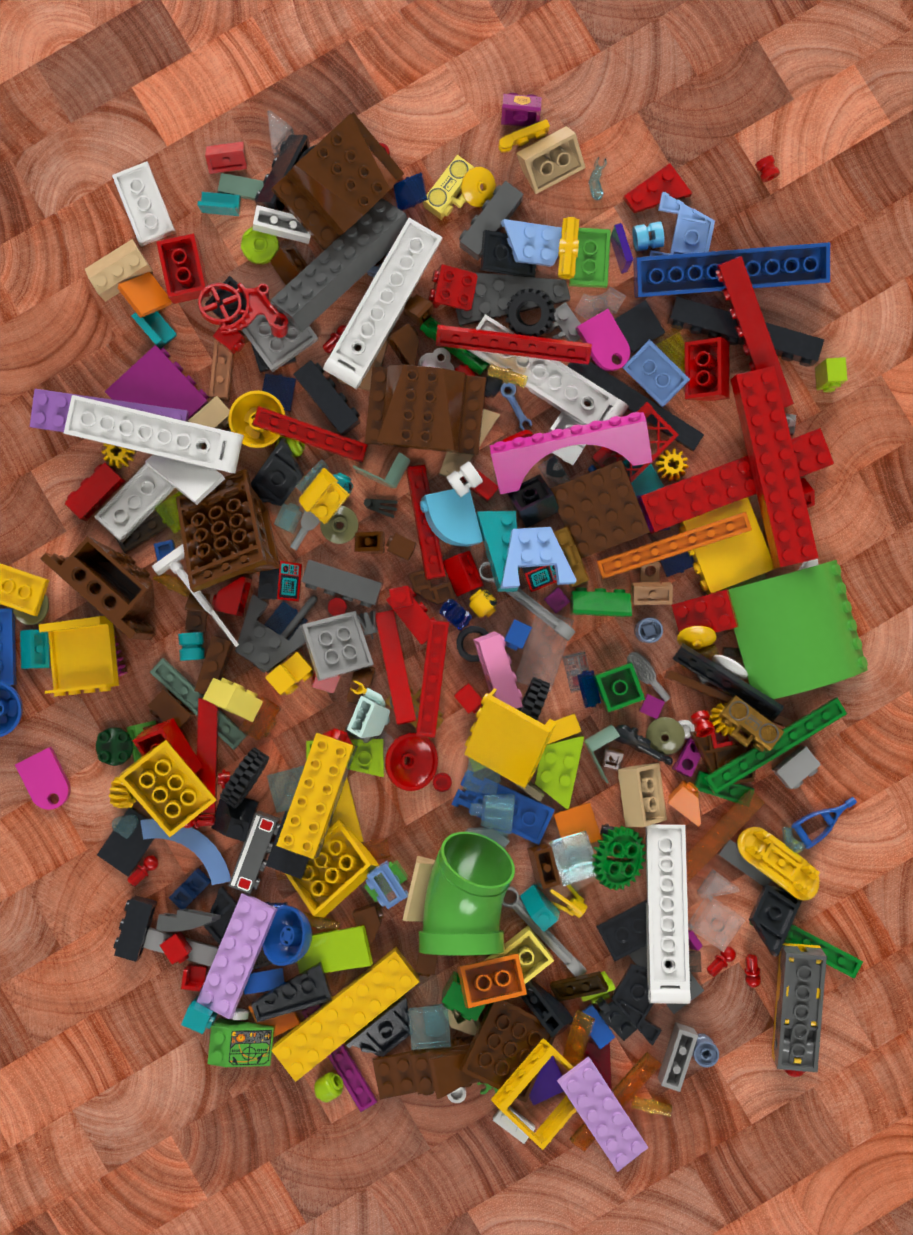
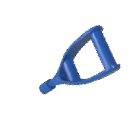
M854 797L849 798L844 802L845 804L839 807L812 812L791 825V828H794L804 843L805 849H810L830 833L842 812L857 803ZM830 812H833V813H834V817H833V818H832L831 815L829 814ZM821 814L828 826L818 837L811 841L800 824Z

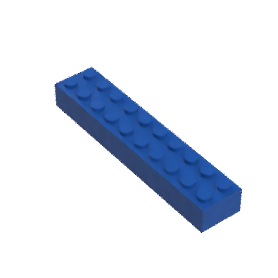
M830 242L633 258L634 295L637 298L722 291L725 287L723 282H719L716 276L717 265L738 256L743 258L753 288L829 283Z

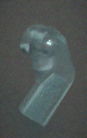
M792 827L782 828L784 844L793 852L800 853L803 851L805 844L793 838Z

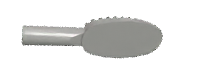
M305 510L301 519L302 528L290 546L296 551L308 531L313 530L320 523V520L311 511L307 512Z
M638 652L630 653L627 657V663L633 664L638 679L646 684H651L660 697L667 702L671 697L656 680V673L648 660Z

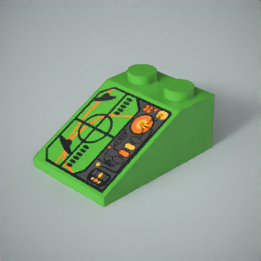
M218 1018L211 1026L208 1064L221 1067L270 1066L275 1026Z

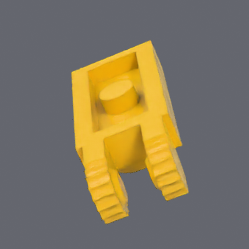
M545 119L502 137L499 140V150L501 153H506V151H511L514 145L522 146L527 144L532 138H543L549 131L550 125L548 120Z

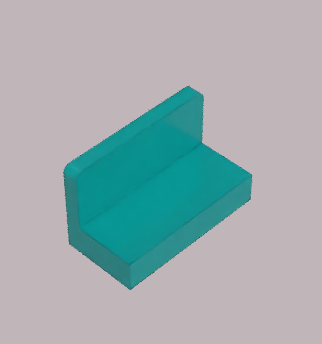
M202 192L201 201H198L197 206L201 213L239 216L241 197L240 195Z
M158 311L142 318L136 312L131 315L159 349L163 348L177 336L176 332Z
M39 630L20 631L21 669L50 668L48 632H39Z

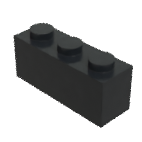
M137 895L127 900L124 908L126 916L119 925L121 933L116 938L113 946L116 949L114 956L135 962L142 957L143 946L148 929L151 926L157 901Z

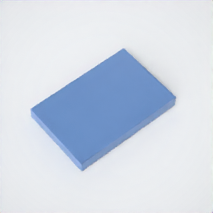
M650 339L622 367L662 408L690 381Z

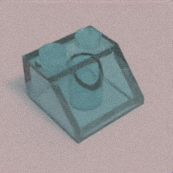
M586 831L549 842L550 846H552L557 870L563 886L597 875L592 872L596 867L591 865V863L596 858L592 857L594 852Z

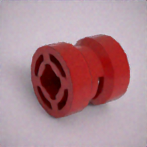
M773 155L766 156L755 164L757 170L761 173L760 178L763 183L771 181L780 175L778 167L774 165Z
M698 711L691 715L690 719L692 725L695 726L694 730L697 737H706L714 733L715 728L713 723L710 722L711 717L708 711Z

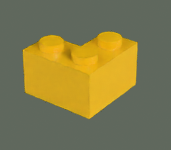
M296 652L265 678L280 695H289L299 688L297 684L301 680L305 682L313 675L314 667L301 652Z

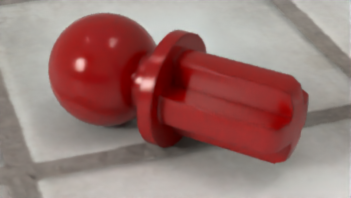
M346 325L339 326L336 333L330 335L331 338L323 345L326 353H332L347 327Z
M199 814L183 828L188 829L194 825L195 828L215 825V817L213 814Z
M153 855L147 856L143 861V866L138 865V868L127 878V881L133 887L137 886L146 876H149L148 871H153L158 867V858Z
M729 946L722 948L720 955H716L715 960L707 967L708 973L715 977L723 968H727V962H732L736 958L735 950Z
M748 954L745 958V981L749 987L756 988L761 983L760 968L758 967L757 956Z

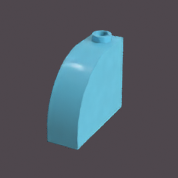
M470 488L469 492L461 498L454 489L428 494L421 498V511L425 512L429 527L442 541L459 547L473 546L483 542Z

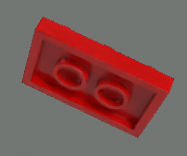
M728 589L671 605L679 632L692 626L709 627L715 633L739 627Z

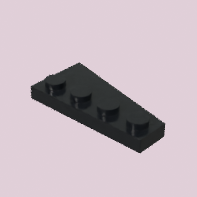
M319 962L252 1001L251 1006L256 1021L261 1022L332 1001V994L322 963Z

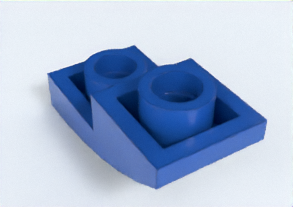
M283 968L251 973L244 989V995L271 991L285 983Z

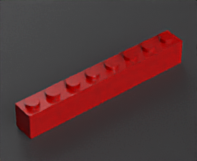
M742 256L717 265L716 276L718 281L724 284L725 289L722 292L725 300L730 301L731 308H729L732 319L736 318L738 326L735 328L739 338L743 337L745 344L742 345L745 355H749L751 362L748 363L750 370L754 371L775 366L784 408L793 405V399Z

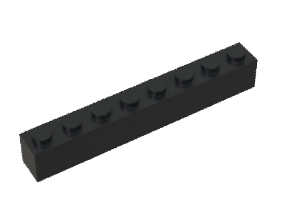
M676 297L667 323L671 324L673 328L688 329L696 335H708V338L722 337L730 345L745 344L743 337L739 338L735 328L738 326L736 318L732 319L729 311L681 297ZM766 323L776 354L782 360H794L806 367L813 366L818 362L824 339Z

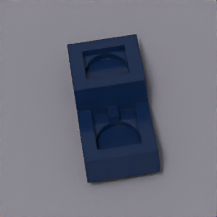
M197 868L174 891L169 899L179 909H185L211 883V880Z

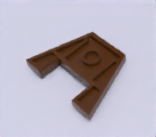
M690 731L709 774L754 747V742L751 741L747 747L739 743L714 749L712 747L711 735L697 737L695 731ZM756 770L734 784L754 781Z

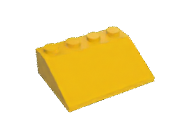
M167 740L130 765L118 777L169 838L217 800Z
M338 820L328 829L319 857L315 859L310 858L303 878L299 879L288 874L286 876L312 915L315 917H325L367 879V873L379 866L369 850L343 822Z

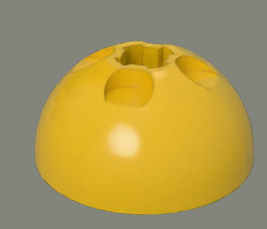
M250 391L241 395L235 400L229 411L228 422L231 432L244 435L242 444L252 448L270 446L281 437V435L252 426L258 406L286 416L281 402L272 394L264 391Z

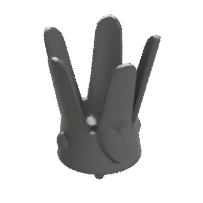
M376 610L370 612V618L367 612L364 614L360 613V617L356 614L363 627L364 635L371 634V638L374 639L372 633L378 632Z

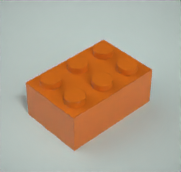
M518 954L505 955L457 967L466 1008L527 995Z

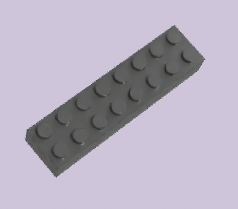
M381 198L364 216L271 299L278 312L286 315L288 321L303 332L390 251L408 220L406 214Z

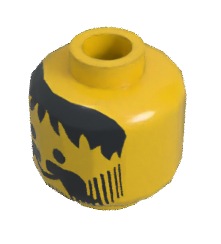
M480 589L469 598V607L480 618L485 615L490 617L496 611L494 607L497 605V600L488 590L482 591Z

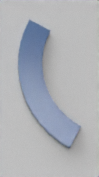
M154 819L140 820L143 840L160 838L180 843L200 858L208 871L212 885L230 882V873L224 858L216 846L201 832L193 827L188 829L182 827L169 838Z

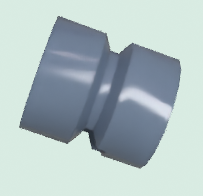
M646 618L638 621L635 625L634 633L640 642L654 643L662 637L663 626L657 619Z
M699 1033L692 1056L698 1065L708 1068L717 1063L719 1050L708 1035Z

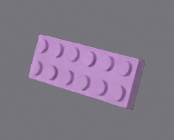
M241 893L196 1002L227 1019L233 1018L277 912L276 908L247 893Z
M589 1057L585 1058L557 1080L617 1172L648 1149L647 1144Z

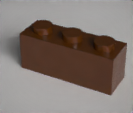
M212 636L194 691L205 694L213 678L221 681L224 677L234 646L231 640Z

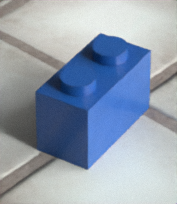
M514 619L504 638L506 647L515 651L518 648L523 649L532 627Z

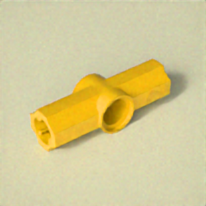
M575 217L563 218L562 237L559 243L558 257H560L558 277L562 279H571L575 275L580 220Z

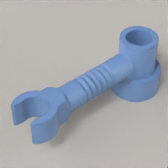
M505 382L500 388V393L508 399L518 418L519 428L523 431L522 423L526 421L531 427L532 422L524 415L514 395L516 393V386L512 382ZM508 388L510 394L505 393L504 389Z

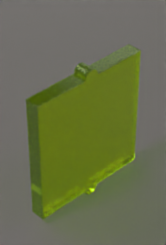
M180 491L155 508L156 512L163 519V523H166L174 534L181 530L176 497L183 495Z

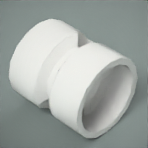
M469 461L460 467L459 472L454 471L446 477L460 498L469 492L470 487L475 488L483 482ZM463 476L467 483L463 484L460 478Z

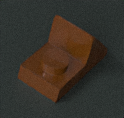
M190 592L184 609L187 610L185 629L206 632L208 612L204 610ZM202 593L209 602L210 594Z

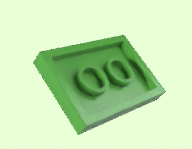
M579 228L578 258H576L574 278L569 279V286L607 288L610 229Z

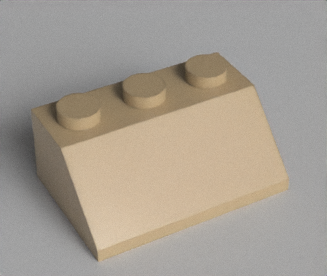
M567 126L516 153L521 169L535 194L586 168L576 133Z
M133 239L85 268L88 279L105 302L120 293L117 289L120 283L149 271L150 273L153 272Z
M651 763L618 769L625 827H646L667 820L660 764Z
M417 856L403 921H423L426 890L435 860Z

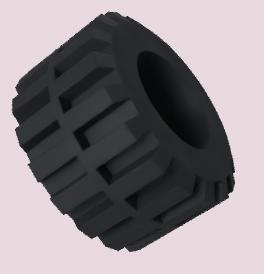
M527 288L518 291L512 295L505 310V314H507L505 319L510 325L509 328L513 329L514 333L518 335L538 337L551 328L555 320L554 313L556 310L553 306V300L540 289ZM528 301L536 302L541 309V318L533 325L524 323L520 317L521 306Z

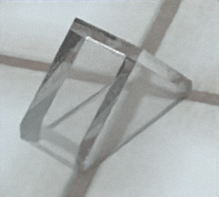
M267 111L271 149L274 156H278L283 141H286L289 135H294L292 127L272 111Z
M714 869L711 870L697 890V894L701 898L740 892L735 884Z

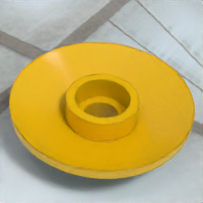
M474 167L467 171L461 183L464 199L474 207H483L487 200L493 198V192L496 189V182L492 173L483 167Z
M705 626L688 627L677 635V642L680 645L684 643L696 650L708 647L716 640L715 631Z

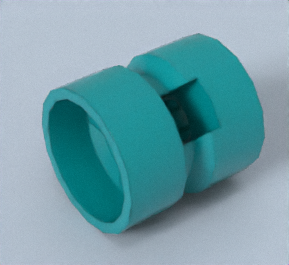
M204 632L178 634L179 645L182 646V649L179 650L180 661L205 659V648L201 647L204 643Z

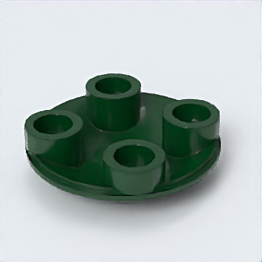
M117 727L108 728L99 733L96 741V752L99 761L112 766L125 763L133 752V741L130 735L125 730Z

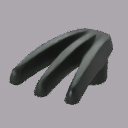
M364 500L366 508L391 518L395 517L390 513L379 510V508L397 511V508L380 505V503L397 504V500Z

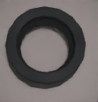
M469 626L458 635L456 641L457 650L465 660L479 662L478 655H470L465 651L463 641L470 633H479L484 636L489 634V632L479 626Z

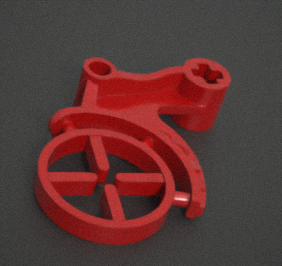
M214 283L201 291L198 298L199 311L208 322L222 326L221 334L233 333L246 328L260 314L266 317L271 327V332L275 337L282 338L288 333V318L286 315L279 313L269 302V287L264 283L259 284L256 288H245L243 284L238 283L237 289L225 283ZM216 289L227 290L233 294V296L223 299V305H220L224 319H215L206 314L218 308L217 303H220V298ZM211 291L216 302L202 307L204 296ZM239 293H242L246 299V310L241 309L242 304ZM238 301L236 312L229 317L224 306ZM240 314H242V317H241L238 321H236L235 323H233V324H231V325L226 326V324L232 323L233 321H235V320L238 318V316H239Z

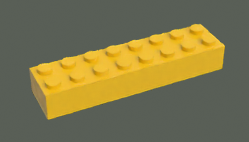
M397 947L393 948L333 996L332 1001L326 1002L277 1041L271 1051L296 1082L417 985L420 981L419 975Z

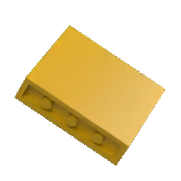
M748 497L680 523L679 531L683 533L743 512L747 513L752 528L751 531L687 551L689 556H692L694 559L693 568L696 574L700 575L702 580L700 581V586L703 592L706 591L707 594L717 592L776 569L773 567L771 555Z
M105 616L39 624V632H48L53 690L45 691V694L53 693L54 697L65 696L68 691L69 695L81 694L80 690H84V693H94L96 688H99V692L111 691L113 686H119L113 623Z
M494 688L490 694L486 693L481 701L483 707L476 714L475 718L478 720L471 727L470 732L472 735L468 737L465 743L467 748L464 754L525 789L536 771L557 722L549 719L545 725L495 698L497 689Z

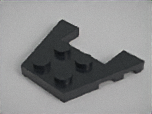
M630 964L611 998L640 1033L644 1035L647 1041L654 1045L662 1030L645 1019L654 1004L649 1003L647 967Z

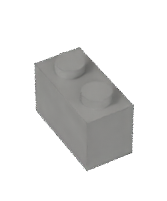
M801 745L775 766L772 771L787 788L796 789L803 784V779L814 775L821 764L806 746Z

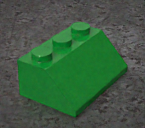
M576 587L575 591H571L570 614L632 616L630 593H625L623 589H614V593L606 592V589L595 588V592L587 591V588Z

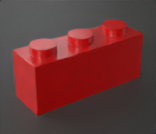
M104 462L94 469V473L90 477L85 478L81 482V487L77 491H73L67 496V501L64 504L79 519L87 521L126 480L113 467Z
M410 588L413 606L393 610L418 642L423 645L428 640L430 620L436 619L428 617L426 612L429 610L422 602L417 603L414 599L417 595ZM388 597L386 601L392 607L391 597Z

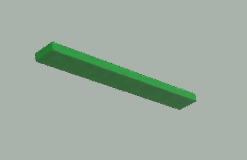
M835 697L782 729L784 731L783 735L770 751L761 752L753 747L704 778L712 792L716 795L847 715V712L838 697Z

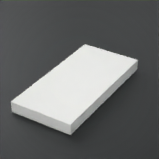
M147 161L112 175L141 247L176 233Z
M156 455L150 456L145 461L151 469L196 505L225 479L216 469Z
M145 463L94 517L123 543L175 487Z

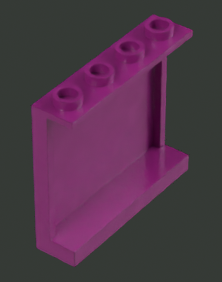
M156 345L105 390V393L112 400L189 411L188 420L208 404L207 399L210 398L202 389L198 391L194 387L197 383L189 375L185 377L181 373L184 369L176 361L172 363L168 359L171 355L164 348L159 349Z

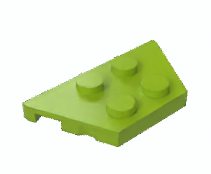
M584 736L547 744L538 764L534 783L565 809H569Z

